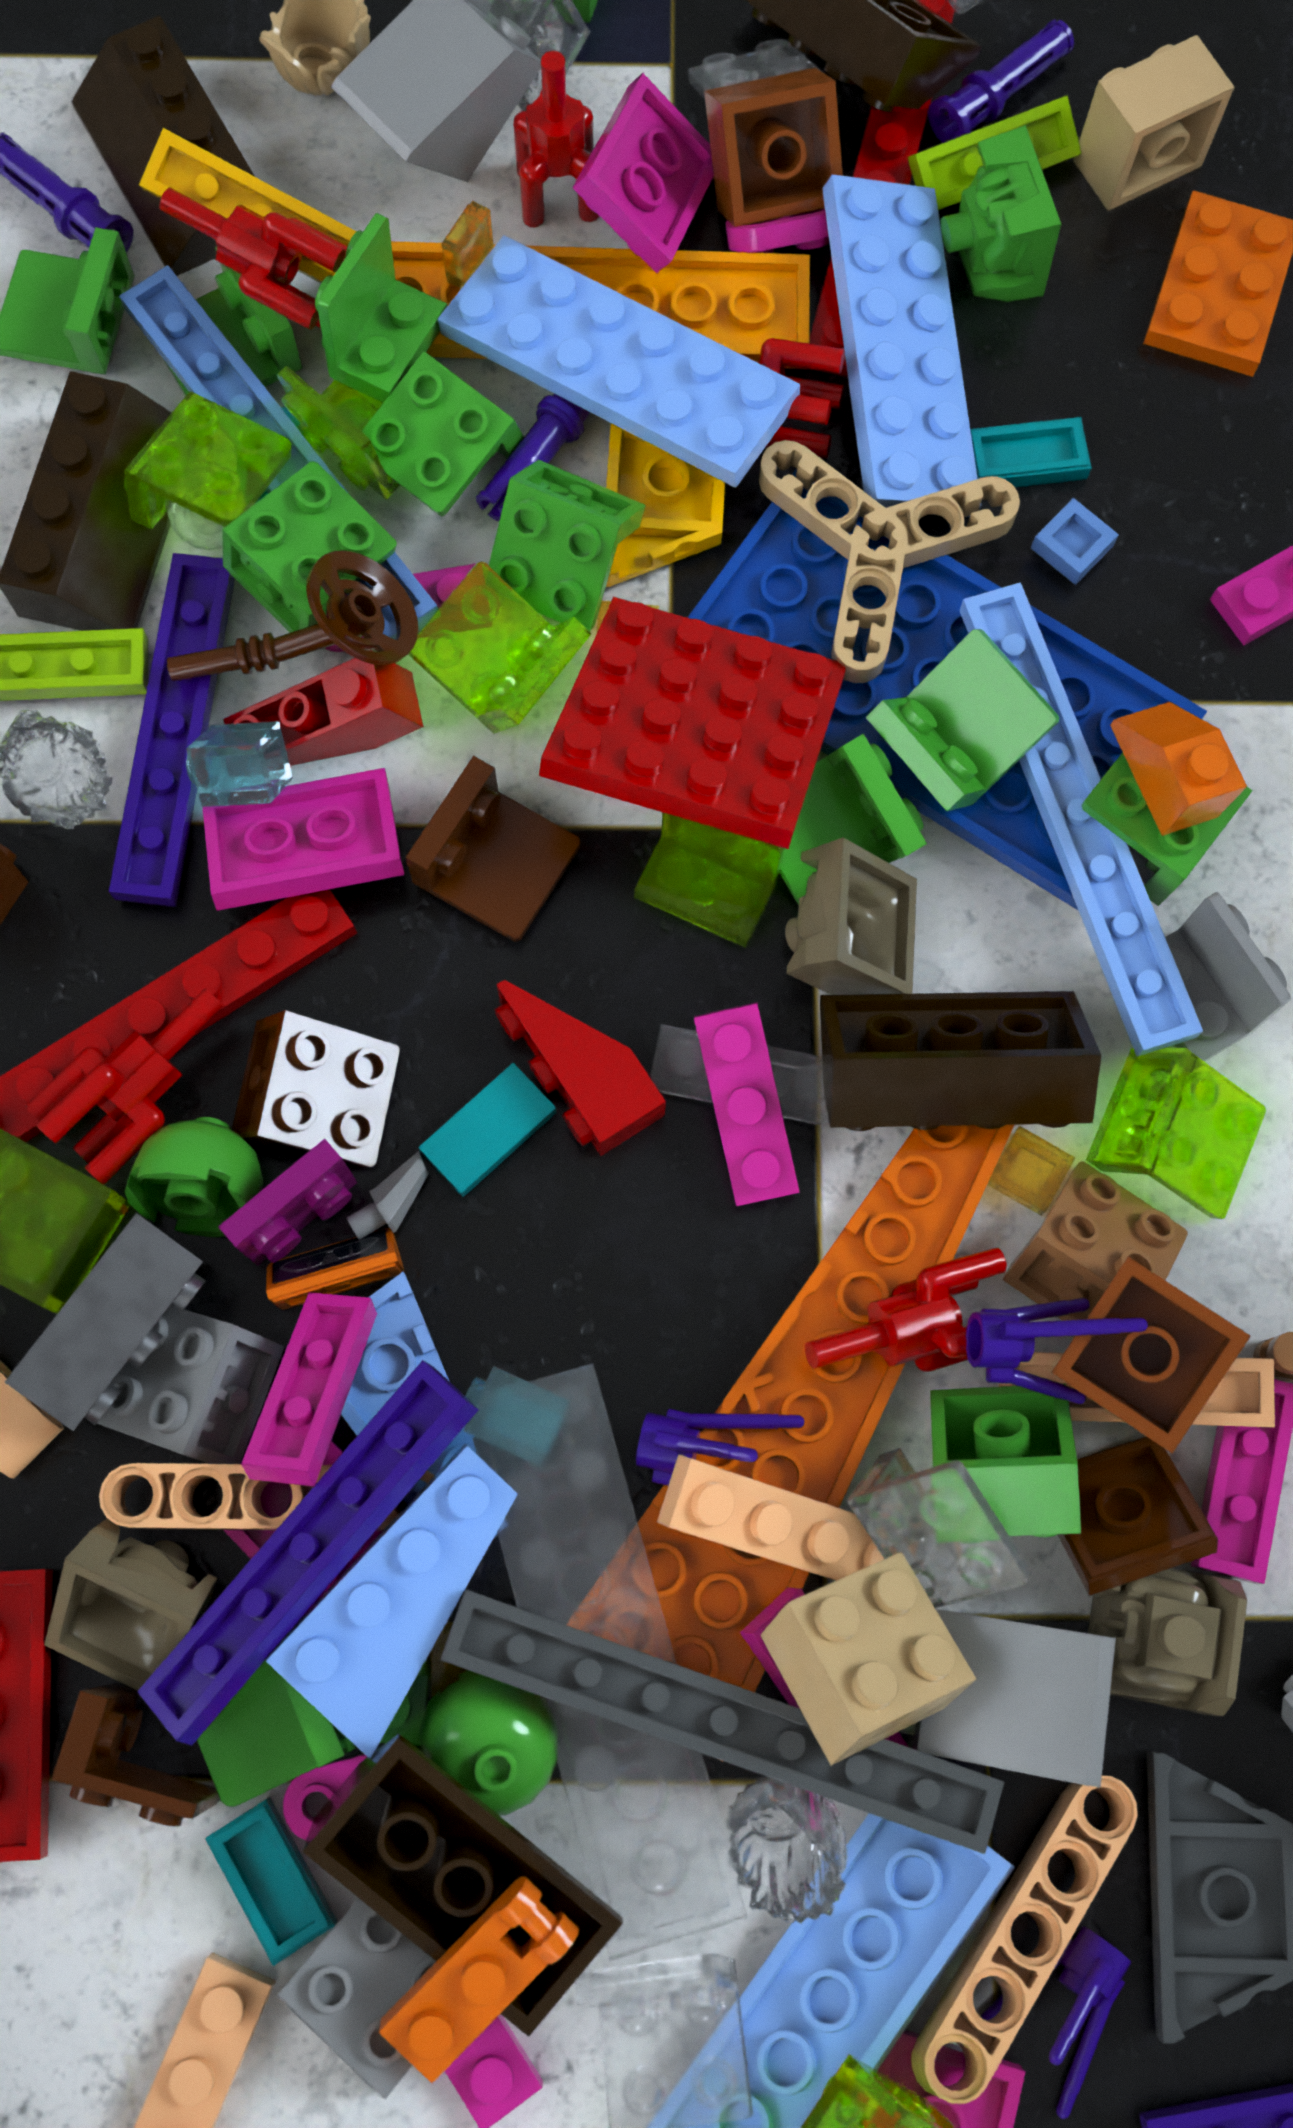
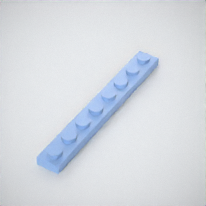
M1021 582L963 599L959 611L968 634L973 629H982L1059 715L1058 724L1030 749L1019 762L1136 1056L1138 1057L1197 1038L1203 1032V1029L1127 843L1087 814L1081 807L1084 800L1101 779Z

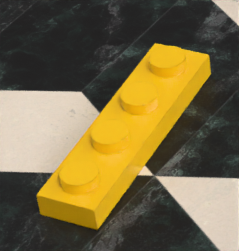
M165 128L161 131L139 183L145 191L159 198L162 197L168 187H171L226 218L232 214L238 205H243L263 217L268 213L276 212L286 218H297L348 246L352 236L357 232ZM302 255L298 272L319 283H322L327 276L335 275L333 271Z

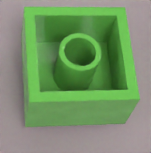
M1020 1386L930 1390L933 1476L939 1539L963 1538L967 1540H980L986 1537L1027 1535L1052 1537L1057 1534L1081 1533L1078 1463L1069 1401L1057 1399Z

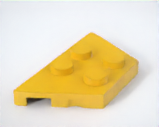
M611 423L606 488L646 506L640 527L617 546L606 587L616 585L721 545L725 482Z

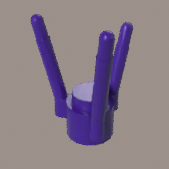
M1086 1298L1061 1300L1005 1310L982 1309L981 1312L972 1313L968 1320L966 1328L967 1358L973 1367L986 1368L987 1383H1010L1057 1399L1083 1404L1087 1397L1077 1389L1015 1369L1020 1362H1029L1032 1359L1035 1338L1143 1332L1148 1328V1323L1144 1318L1030 1322L1087 1311L1090 1308V1302Z
M668 1409L667 1415L663 1416L648 1412L639 1437L636 1465L654 1469L652 1482L669 1486L678 1455L695 1460L696 1455L701 1454L744 1462H754L758 1458L755 1449L701 1439L700 1430L696 1429L801 1428L805 1421L800 1415L687 1413Z
M1085 1926L1081 1927L1073 1941L1070 1939L1054 1967L1055 1969L1060 1964L1065 1967L1058 1980L1078 1997L1049 2053V2061L1052 2064L1060 2065L1063 2062L1071 2044L1074 2043L1093 2007L1056 2107V2114L1061 2119L1068 2118L1112 2004L1125 1984L1122 1977L1131 1964V1961L1119 1950ZM1003 1994L980 2015L983 2020L994 2018L999 2013L1003 2004Z

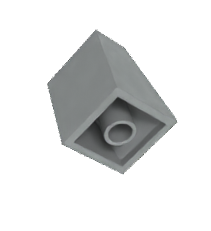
M413 0L336 77L331 88L406 162L468 182L540 70L541 60L527 48L531 38L522 28L505 16H502L499 21L489 11L493 3L492 0Z
M936 1609L974 1673L976 1680L943 1710L899 1731L900 1733L908 1734L907 1745L909 1748L928 1755L1101 1788L1116 1638Z

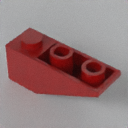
M356 658L348 660L223 719L233 774L237 776L372 750L423 728L412 672L396 663L375 665Z
M507 980L496 984L500 1003L502 1004L494 1009L497 1018L513 1042L523 1037L536 1056L529 1060L528 1064L546 1093L549 1094L557 1089L570 1108L562 1116L581 1146L591 1141L600 1156L665 1116L666 1101L631 1048Z

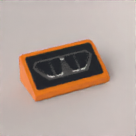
M383 1228L370 1233L360 1240L356 1236L270 1263L266 1274L268 1300L279 1309L286 1310L304 1304L309 1292L335 1295L399 1275L404 1271L395 1235L390 1228Z

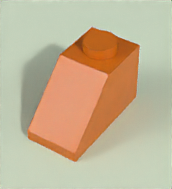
M1171 702L1114 719L1110 724L1161 836L1218 818L1247 787L1221 730Z

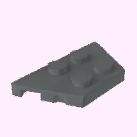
M1147 1751L1155 2035L1162 2043L1174 2044L1185 2038L1183 2032L1217 2014L1225 2017L1248 2005L1251 1998L1260 1991H1275L1293 1981V1823L1175 1761L1176 1759L1165 1753Z

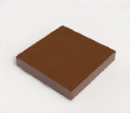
M1145 1436L1077 1459L1081 1533L1057 1535L1089 1596L1217 1553L1218 1538L1165 1448Z

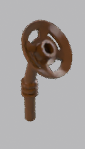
M333 551L322 556L312 566L307 577V598L318 624L274 638L271 632L264 633L263 640H260L258 635L250 636L249 643L242 637L237 638L236 644L233 646L167 657V668L173 682L240 669L244 675L252 674L253 667H255L257 672H264L266 665L271 670L279 669L280 662L335 644L352 657L366 663L375 665L394 664L409 654L416 644L418 637L417 615L407 592L386 568L371 558L356 552ZM338 573L354 575L373 587L370 589L364 584L350 579L340 580ZM320 586L329 596L327 600L329 619H327L321 605ZM387 606L392 610L396 621V639L382 634L385 623L381 609ZM373 648H374L377 652L368 651V650H364V649H373Z

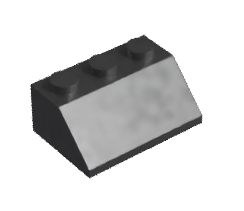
M136 1213L6 1379L5 1383L72 1431L75 1430L83 1418L96 1425L121 1392L110 1384L127 1361L139 1369L163 1337L161 1333L153 1328L169 1306L181 1314L204 1284L205 1280L195 1273L203 1261Z

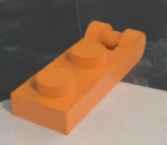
M526 1876L520 1877L511 1884L381 2018L379 2033L431 2083L462 2054L548 1964L558 1961L567 1952L578 1935L579 1928L563 1912L553 1914L539 1901L542 1895L541 1891ZM518 1925L531 1936L522 1947L507 1933L511 1928H515Z

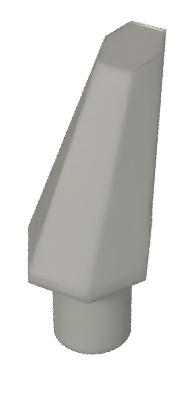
M420 1151L416 1152L377 1187L369 1191L374 1202L347 1217V1221L359 1240L385 1224H388L393 1233L398 1230L429 1175Z

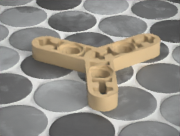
M784 440L772 444L766 449L761 459L759 485L767 498L848 559L831 659L838 661L846 668L844 680L852 683H866L875 679L882 672L889 651L903 568L1002 537L1013 526L1020 504L1019 494L1010 482L1003 478L990 476L885 508L808 448L795 441ZM790 466L797 468L796 477L787 474L780 479L775 476L776 468L783 471L787 470ZM803 487L808 490L806 498L801 497ZM824 497H838L847 504L849 512L842 518L829 519L819 513L816 504ZM987 500L991 507L1001 506L999 516H993L989 509L979 510L981 501ZM926 515H940L948 521L951 531L943 537H932L921 530L918 521ZM970 516L967 527H965L964 517ZM859 517L864 518L862 528L856 525ZM884 536L890 540L888 548L880 546L874 551L868 547L869 539L877 541ZM863 585H872L884 593L886 602L879 608L866 609L855 602L853 592ZM858 627L870 628L866 645V652L868 654L865 661L853 660L852 649L855 644Z

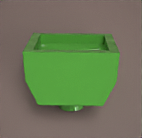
M1024 125L978 142L977 149L983 166L977 169L976 176L971 185L962 191L959 213L945 216L941 219V234L944 247L948 253L959 251L973 295L977 297L1010 302L1044 296L1061 228V221L1027 127Z

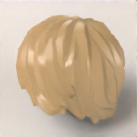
M284 0L283 6L277 14L275 12L269 14L272 22L271 30L262 31L260 42L269 51L278 73L299 92L314 96H321L323 94L329 96L335 92L331 86L336 77L370 44L369 23L371 16L368 15V8L364 4V0Z

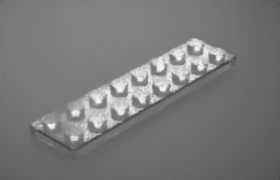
M593 1363L469 1398L468 1400L479 1409L468 1422L477 1455L518 1493L497 1531L517 1608L677 1665ZM540 1696L542 1705L547 1709L554 1731V1751L591 1891L623 1917L622 1926L606 1944L609 1960H616L747 1919L746 1909L702 1753Z

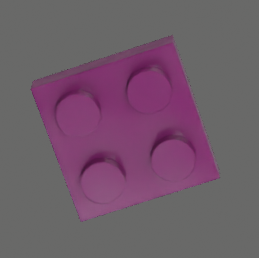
M324 1138L218 1227L231 1243L257 1266L266 1259L271 1263H275L299 1244L302 1237L298 1232L313 1219L319 1216L321 1220H326L340 1211L352 1198L349 1189L358 1182L341 1156Z

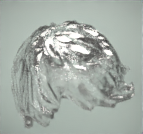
M20 710L0 742V777L3 779L1 787L15 808L19 809L24 816H31V822L48 821L55 827L74 829L75 825H80L84 819L93 818L96 811L106 810L107 802H104L103 798L110 791L109 786L112 784L113 778L110 777L105 754L101 751L100 744L96 738H93L92 731L82 728L71 721H57L53 716L42 718L37 710Z
M761 1777L755 1783L747 1784L743 1792L737 1793L735 1802L728 1806V1817L725 1820V1826L731 1831L729 1836L728 1863L738 1874L737 1883L740 1886L752 1889L749 1907L752 1910L765 1909L772 1917H779L788 1923L797 1921L801 1924L806 1918L816 1920L820 1914L831 1916L835 1908L832 1903L840 1899V1894L846 1885L842 1881L841 1874L846 1869L848 1856L845 1830L840 1821V1813L834 1802L823 1796L770 1777Z

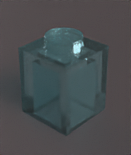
M279 721L211 725L186 748L188 754L186 759L187 773L190 781L196 785L202 807L270 804L293 780Z
M493 1366L487 1381L476 1376L465 1397L479 1410L466 1424L463 1431L474 1439L543 1470L571 1409L570 1401Z

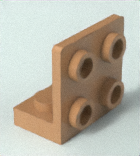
M1080 1161L1071 1172L1042 1225L1011 1263L1002 1280L1037 1304L1086 1298L1090 1302V1308L1087 1311L1058 1316V1318L1061 1320L1087 1319L1127 1257H1130L1166 1281L1188 1232L1184 1227L1171 1220L1165 1213L1156 1210L1117 1184L1109 1176L1102 1174L1086 1162Z

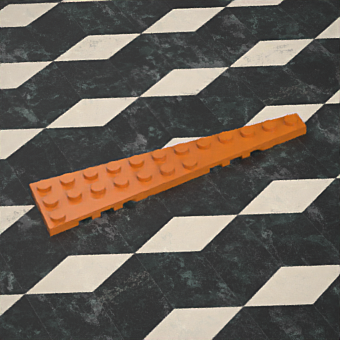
M975 1125L940 1126L932 1130L913 1129L714 1413L800 1415L804 1418V1425L801 1428L703 1429L700 1433L701 1439L752 1448L757 1451L758 1458L754 1462H744L697 1454L695 1460L840 1508L905 1363L888 1366L879 1354L872 1351L813 1369L805 1355V1344L816 1339L867 1325V1307L871 1302L890 1297L897 1285L917 1279L922 1269L953 1260L1014 1125H1004L996 1129H985ZM663 1485L566 1625L755 1692L765 1669L740 1632L787 1587L802 1589L810 1572L657 1523L668 1486Z

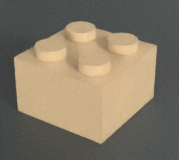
M1198 35L1174 46L1171 44L1162 46L1150 57L1127 68H1115L1099 80L1079 140L1082 154L1075 156L1073 161L1105 208L1109 211L1201 167L1230 100L1234 85Z
M902 1552L788 1602L760 1635L830 1765L943 1710L976 1680L974 1673Z

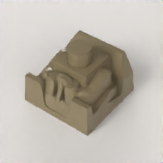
M844 837L801 852V861L817 869V871L808 877L805 896L799 898L797 917L789 919L786 924V940L790 949L794 952L787 965V974L831 995L912 994L917 879Z
M106 1518L90 1530L65 1558L44 1645L138 1691L202 1617L211 1600L217 1578L208 1574L201 1582L197 1583L192 1575L186 1573L189 1565L187 1553L181 1546L172 1541L159 1540L151 1546L128 1537L118 1543L119 1525Z
M1170 1568L1094 1594L1088 1634L1116 1638L1110 1695L1209 1716H1224L1236 1699L1247 1608V1597L1241 1582Z

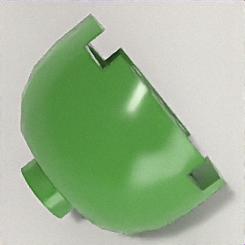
M199 1117L195 1120L180 1121L167 1125L152 1134L144 1142L131 1168L124 1192L129 1204L143 1217L155 1222L159 1211L167 1216L177 1218L174 1229L176 1231L206 1237H225V1234L218 1226L262 1191L263 1176L256 1152L239 1134L232 1131L227 1123L219 1119Z
M468 1670L458 1675L459 1680L448 1685L441 1694L439 1689L430 1699L420 1724L421 1752L499 1816L509 1815L532 1803L549 1784L558 1760V1723L546 1697Z

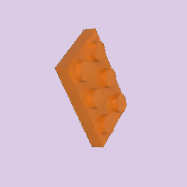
M1193 190L1185 208L1143 344L1253 377L1262 358L1292 257L1293 219Z

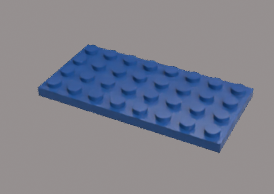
M797 468L792 474L794 477H796ZM803 487L801 497L806 498L808 490ZM824 497L816 504L819 513L829 519L842 518L849 512L847 504L838 497ZM771 502L688 618L702 620L707 624L749 636L761 637L773 643L808 653H817L831 659L848 559L774 502ZM859 517L856 525L862 528L864 518ZM884 536L877 541L869 539L868 547L874 551L880 546L888 548L890 540ZM948 555L903 568L889 651L882 672L875 679L866 683H852L843 679L821 751L829 755L864 733L869 744L875 743L888 758L892 768V776L889 778L901 799H909L918 812L1078 910L1019 761L973 805L946 811L866 719V716L882 700L907 697L968 635L959 611L963 599L1001 588ZM863 585L853 592L855 602L866 609L879 608L886 602L884 593L872 585ZM1030 605L1100 779L1103 778L1122 754V750L1110 726L1114 719L1167 702L1179 706L1200 719H1203L1207 710ZM858 627L855 644L852 649L853 660L865 661L868 654L866 652V645L870 628Z

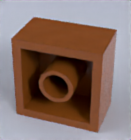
M810 68L704 90L717 209L720 214L734 227L825 208L822 188L832 174L843 176L836 83L834 79L817 68Z
M1127 1257L1087 1319L1144 1318L1148 1323V1328L1143 1332L1075 1336L1051 1373L1173 1454L1251 1335L1138 1262Z

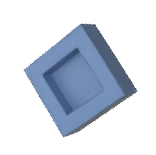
M1073 498L1035 536L1031 549L1076 585L1114 546L1119 534Z

